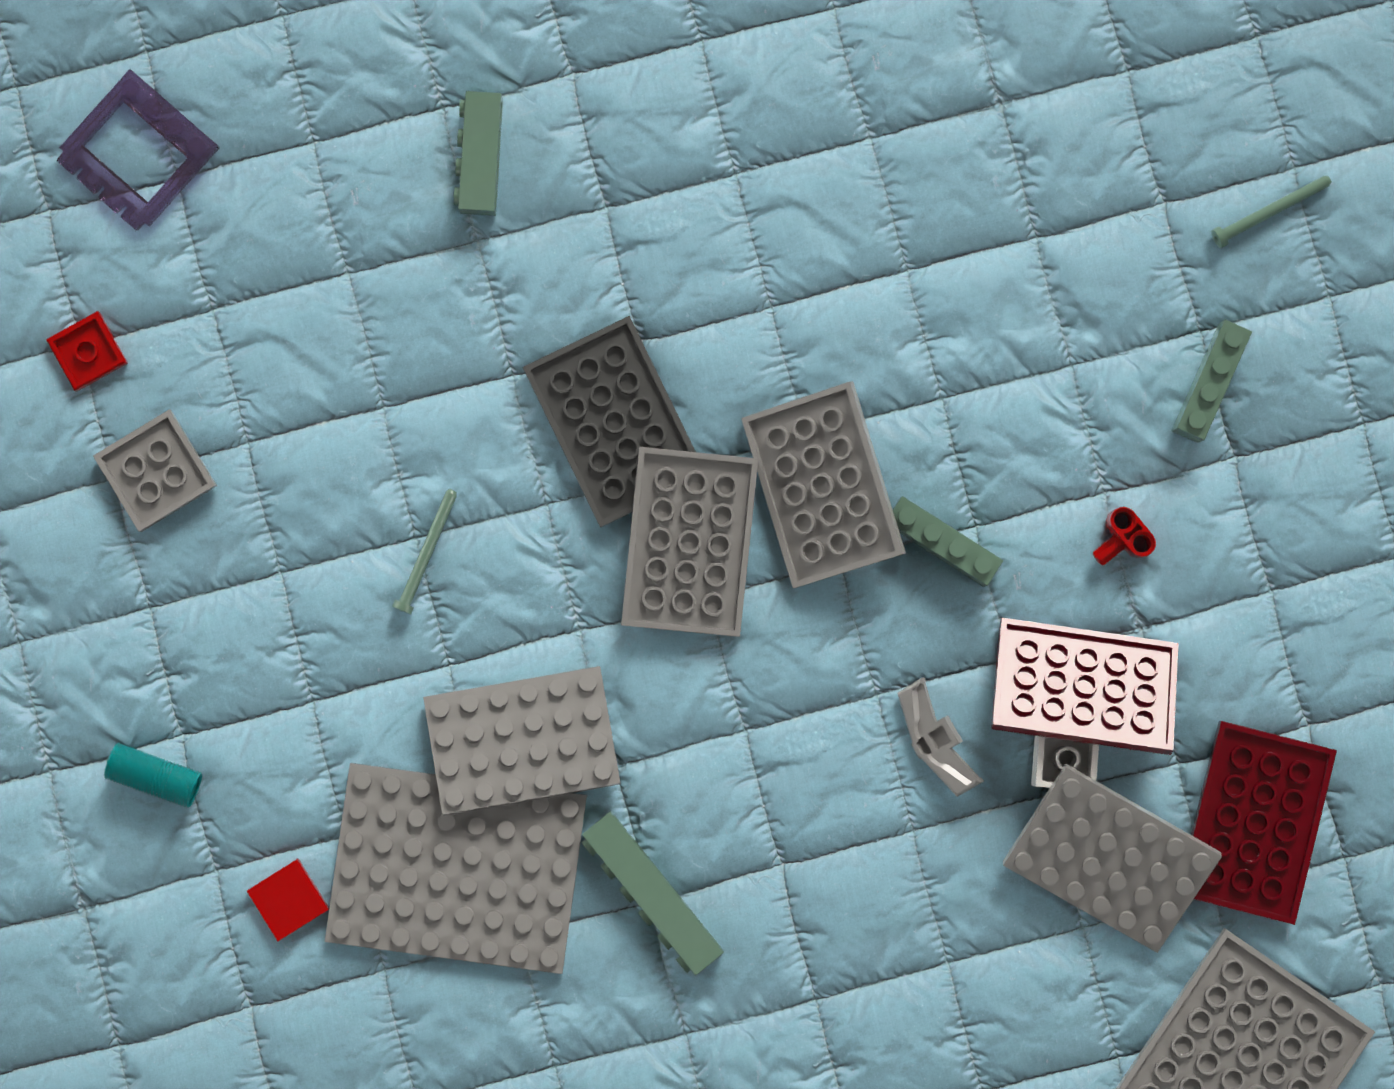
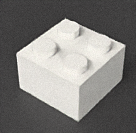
M1035 736L1031 786L1050 788L1065 764L1096 781L1099 745Z

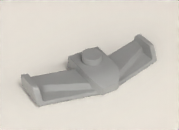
M923 677L897 693L912 740L911 745L918 758L922 759L958 797L981 784L984 780L953 749V747L963 741L949 716L943 717L938 721L936 720L925 684L926 680Z

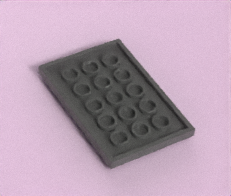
M630 316L523 367L600 528L632 513L639 446L696 452Z

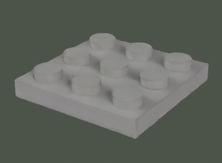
M170 409L93 455L139 532H143L217 487V484Z

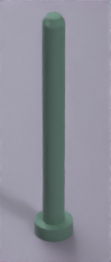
M1323 176L1224 229L1219 226L1211 230L1216 245L1219 248L1227 246L1228 239L1329 187L1331 179L1328 176Z
M448 489L445 492L399 601L394 600L392 607L412 614L414 607L410 606L455 502L457 497L456 491Z

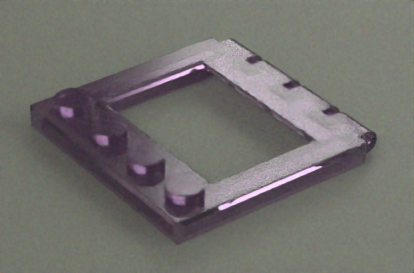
M129 69L59 147L63 153L58 157L57 162L72 175L76 174L82 167L83 170L78 174L77 180L93 194H97L104 187L105 189L98 198L116 214L126 206L127 209L122 213L121 218L134 230L138 231L145 223L149 227L220 147L136 73ZM123 103L129 106L187 157L149 202L85 147Z

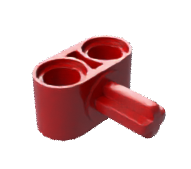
M1119 507L1111 511L1106 518V526L1111 532L1112 537L1094 550L1093 556L1102 566L1106 565L1123 550L1134 558L1146 557L1155 550L1156 540L1133 510L1127 507ZM1117 513L1127 516L1128 525L1125 529H1120L1115 525L1114 519ZM1137 536L1143 537L1147 542V548L1144 552H1138L1133 546L1134 539Z

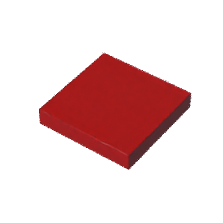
M99 311L46 339L75 392L128 364Z
M299 858L247 890V893L277 941H280L329 910V906Z

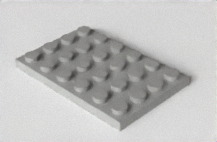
M853 381L741 418L753 458H758L757 472L793 588L906 554Z
M639 446L621 625L740 637L758 458Z
M600 666L423 697L443 816L621 785Z
M1065 764L1004 858L1003 866L1158 953L1221 859L1222 854L1215 848Z

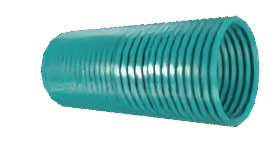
M117 743L107 760L104 778L189 808L198 793L202 781V772H196V770L179 764L175 765V762L165 761V759Z

